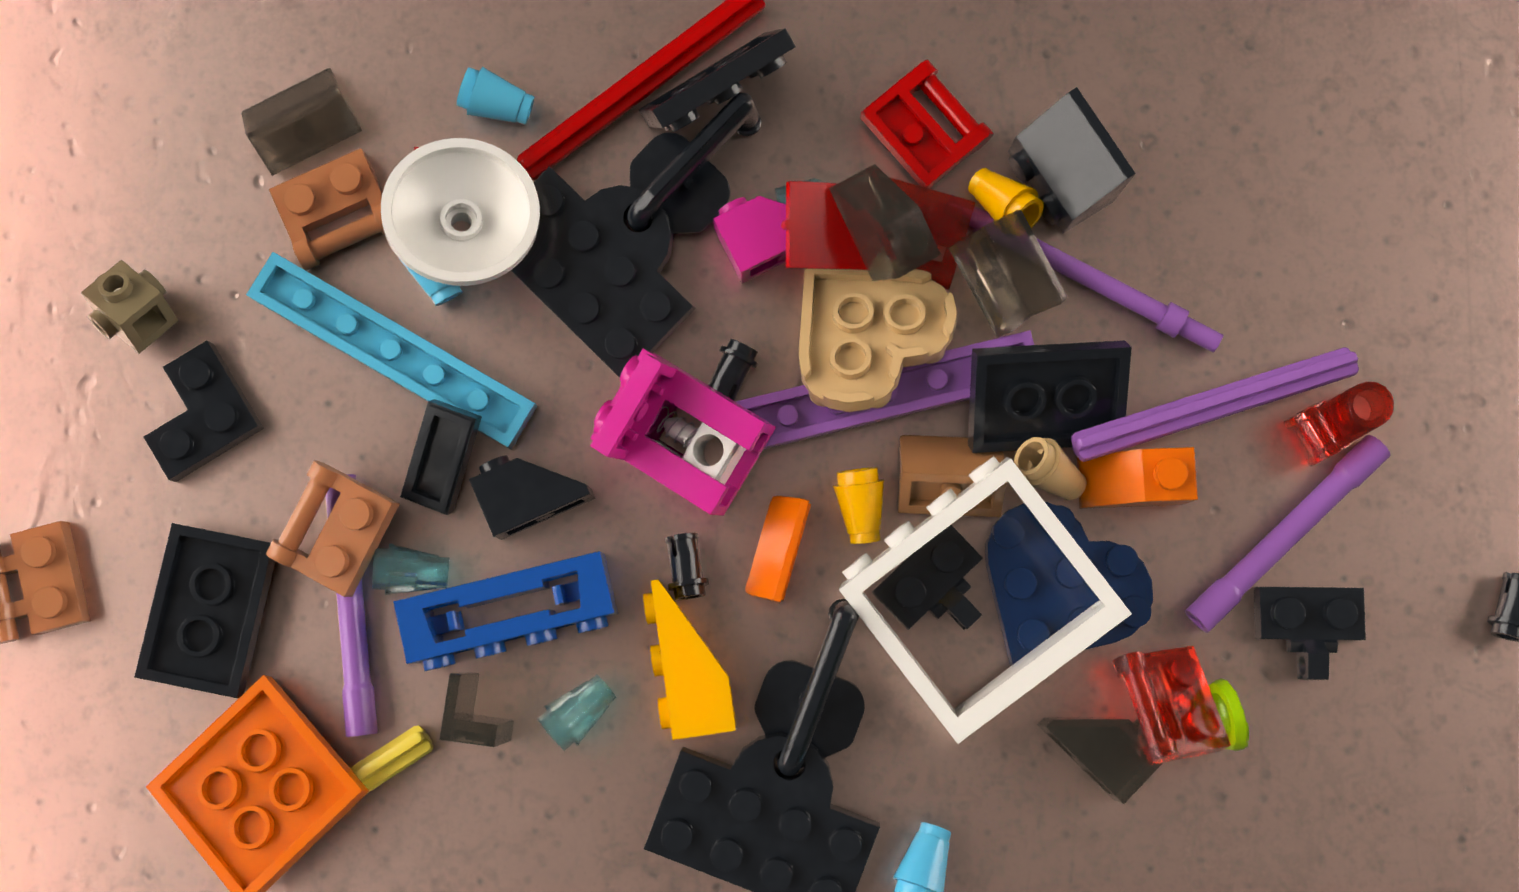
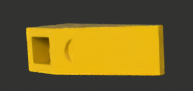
M651 580L652 592L643 594L647 625L657 624L659 644L651 645L650 652L654 677L664 676L666 697L657 699L661 729L671 728L672 740L736 731L737 725L730 676L660 580Z

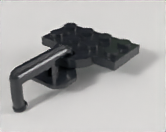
M747 93L735 95L691 142L682 135L670 132L653 138L631 162L630 187L618 185L601 189L587 200H584L550 166L534 182L540 204L539 228L528 254L511 271L619 378L626 363L633 356H639L642 349L654 352L696 309L660 273L671 257L674 234H691L704 231L713 222V218L720 215L719 209L730 201V185L726 177L709 159L735 132L743 136H752L760 130L761 117L753 98ZM628 224L635 232H632L629 229Z
M846 599L836 600L829 608L830 624L813 667L798 661L785 660L776 663L768 670L754 707L765 735L757 737L743 747L732 765L682 747L644 850L752 892H856L880 829V823L831 804L833 779L829 763L825 759L848 748L853 743L865 709L864 698L859 688L852 682L836 676L859 615ZM775 757H776V760H777V762H778V763H777L778 769H777V767H776V765H775V761H774Z

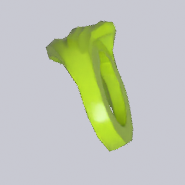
M1222 678L1217 679L1206 689L1207 717L1204 730L1205 740L1211 745L1224 749L1243 750L1248 747L1249 726L1245 719L1243 707L1231 684Z

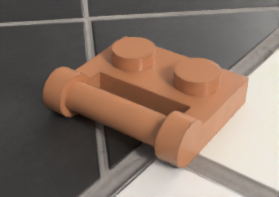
M362 148L269 189L291 239L294 253L306 271L319 266V259L382 232L385 236L381 219L383 191ZM368 205L371 206L372 214L314 240L310 239L308 232Z
M313 460L307 472L310 480L279 540H272L266 555L280 564L295 569L343 597H352L400 503L323 462ZM331 487L341 494L310 554H307L298 548Z

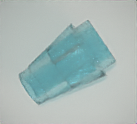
M391 543L389 548H377L373 562L372 589L385 590V595L447 588L450 557H439V555Z
M596 674L589 681H585L543 706L546 711L537 718V721L555 743L565 751L573 743L576 746L581 743L607 710L609 704L617 697Z

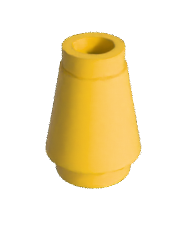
M982 168L977 171L969 182V193L975 197L1005 232H1015L1019 235L1024 234L1036 225L1042 215L1043 201L1038 198V192L1032 187L992 172L988 168Z
M868 467L836 472L838 484L833 485L847 533L849 534L850 544L880 541L884 479H879L878 468Z

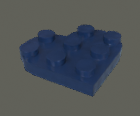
M1045 502L1132 613L1086 649L1116 643L1133 635L1151 617V606L1153 603L1152 579L1144 562L1138 557L1136 551L1128 545H1119L1111 541H1089L1081 523L1074 517L1073 512L1069 508ZM1024 503L1006 511L992 526L989 538L985 543V564L1009 664L1012 666L1099 599Z

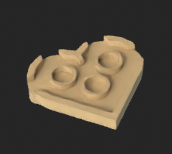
M874 267V270L805 269L798 355L802 382L809 392L811 401L818 406L845 412L881 408L887 405L891 399L892 392L899 384L903 367L923 365L925 363L933 364L943 358L946 347L953 339L957 323V310L953 294L951 292L948 294L942 285L931 280L932 274L929 272L908 267Z

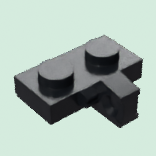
M950 525L910 555L872 593L907 630L928 611L936 619H939L947 612L965 630L972 626L982 614L964 596L971 588V585L963 577L983 557Z
M1254 587L1255 639H1285L1287 652H1297L1298 679L1328 680L1329 653H1337V640H1366L1364 588Z

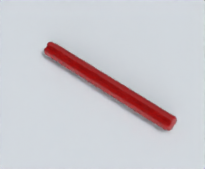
M764 0L724 1L519 154L517 161L527 171L532 180H537L549 166L551 168L556 166L763 11L765 8Z

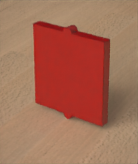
M787 181L786 220L781 223L782 229L786 230V268L874 270V232H877L879 229L878 224L874 222V185Z

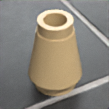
M1033 437L1026 440L1018 448L1014 457V463L1033 487L1063 497L1066 500H1075L1084 492L1087 484L1086 477L1055 440Z

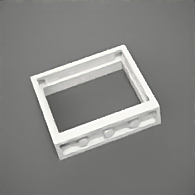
M993 456L984 464L978 466L969 474V477L974 482L958 495L955 494L952 488L947 490L926 507L931 516L915 528L910 521H907L884 539L889 546L884 552L873 560L865 553L842 571L847 580L840 585L839 591L957 744L1132 614L1009 457L999 463L995 456ZM1008 482L1099 600L956 708H953L863 591Z

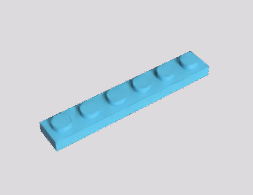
M272 252L246 294L252 300L426 401L436 399L482 416L478 431L511 450L537 408L534 402L274 252Z

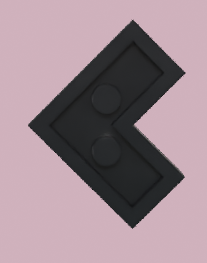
M205 341L163 366L188 410L145 435L144 439L168 480L177 482L258 433L264 427L215 345Z

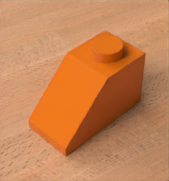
M1194 447L1121 451L1086 462L1077 458V468L1087 480L1086 488L1081 496H1079L1080 509L1172 506L1198 500Z

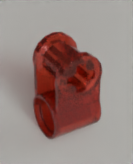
M1366 381L1345 389L1327 400L1323 399L1286 419L1283 423L1287 429H1294L1309 454L1306 458L1308 465L1313 466L1349 447L1356 439L1386 423L1394 411V400L1391 392L1384 385ZM1356 395L1365 398L1370 405L1371 411L1368 420L1360 418L1354 411L1353 401Z

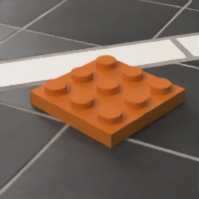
M263 675L146 786L230 892H266L369 792L366 786L274 678Z

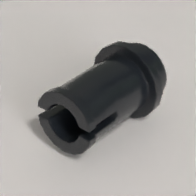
M730 339L727 347L721 346L719 350L723 355L708 386L734 401L750 367L756 368L758 365L754 361L758 352L737 340Z
M698 533L676 534L674 537L668 536L665 538L673 582L668 584V590L674 591L675 600H688L706 595L705 586L709 585L708 578H703L697 541Z
M1505 572L1502 577L1503 583L1495 616H1489L1487 622L1492 625L1490 633L1493 636L1519 642V573L1510 574Z

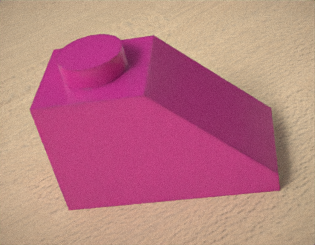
M757 196L749 201L745 197H741L725 204L719 209L720 215L713 218L714 231L741 284L786 262V230H783L781 227L782 221L786 220V204L761 196Z

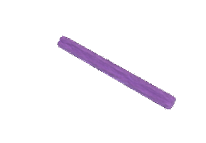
M1343 347L1075 432L1071 436L1072 449L1075 456L1081 461L1086 462L1340 381L1358 373V357L1355 352H1351L1348 348Z

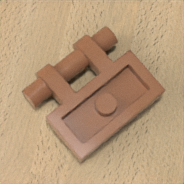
M57 521L10 534L14 554L2 557L0 550V644L19 640L16 620L28 617L31 635H42L90 622V614L70 523ZM18 573L24 599L12 602L6 575Z

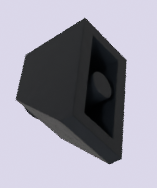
M507 455L494 458L479 466L481 474L469 479L493 537L500 540L596 499L592 489L582 482L519 458L510 461Z

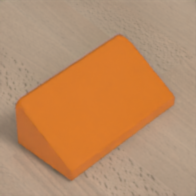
M778 495L772 497L745 587L747 594L779 604L781 601H784L811 507L809 500Z

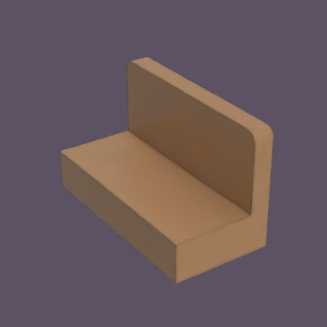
M900 436L901 469L897 497L898 513L930 514L926 508L930 503L951 488L956 495L961 493L974 483L969 477L973 470L993 456L1000 463L1005 459L1004 451L972 453L968 446L967 437ZM1006 483L963 516L1001 517Z

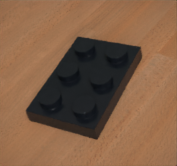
M786 28L765 32L640 108L639 112L648 127L664 128L665 131L672 129L675 132L696 120L700 116L696 108L705 102L708 105L714 102L719 105L743 90L740 81L749 76L752 79L758 75L760 78H763L787 63L783 55L796 46Z
M1125 340L972 348L968 446L972 453L1017 451L1026 440L1033 437L1051 438L1061 448L1072 447L1071 436L1075 432L1125 417L1132 347Z
M172 523L134 678L240 698L245 692L275 561L266 555L271 543Z

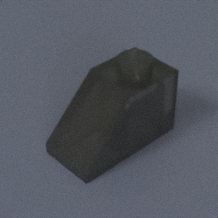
M876 164L829 187L872 281L900 278L941 255L920 207Z
M1044 717L1037 724L1113 800L1125 804L1168 758L1157 747L1162 741L1161 738L1139 718L1132 723L1129 719L1120 717Z

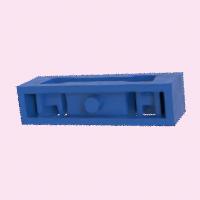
M601 551L393 601L406 663L423 662L424 671L456 664L454 654L474 650L476 659L507 652L505 642L523 637L526 639L527 646L558 639L556 629L576 625L578 634L609 626L607 617L619 614L606 556ZM578 575V581L552 586L555 605L560 604L562 606L580 601V608L558 614H556L555 610L547 609L464 630L465 626L461 611L456 612L453 610L436 616L433 612L435 609L459 604V607L472 608L550 589L549 581ZM465 631L466 636L444 641L442 634L449 632Z

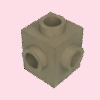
M120 260L107 272L100 275L81 292L93 310L87 316L92 324L108 339H111L114 335L119 336L139 354L179 321L163 296L166 290L149 271L144 269L138 274L123 260Z

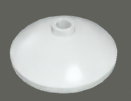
M450 138L425 144L408 154L398 163L384 186L381 198V219L389 245L398 258L411 270L438 283L469 286L497 279L515 268L531 249L537 235L540 204L531 177L523 166L510 154L487 142L468 138ZM458 221H465L471 225L466 231H457L452 226Z

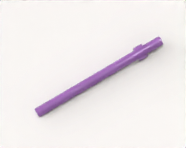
M951 195L943 210V213L1157 323V330L1173 338L1178 334L1211 352H1215L1223 338V334L1188 317V310L1172 302L1167 306L1028 233L1019 235L1015 232L1003 231L989 213L954 195Z

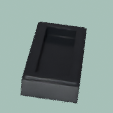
M436 399L428 401L400 497L446 515L452 513L482 416Z

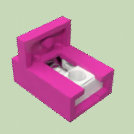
M642 349L639 356H633L623 368L620 375L621 386L613 400L606 401L596 414L594 432L590 438L593 441L590 447L606 457L625 460L708 514L724 516L776 429V426L658 354ZM679 407L702 422L701 426L696 429L693 422L687 423L685 417H677L675 411ZM664 430L666 431V438L670 436L674 439V443L678 441L683 444V449L686 447L684 454L660 440ZM718 437L723 444V456L718 463L710 466L705 460L704 448L711 439Z

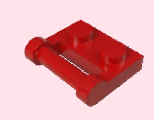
M928 59L917 65L861 111L860 119L925 192L969 155L978 151L994 135L984 122L978 124L936 77L938 70ZM922 90L963 138L955 143L912 95L914 92Z

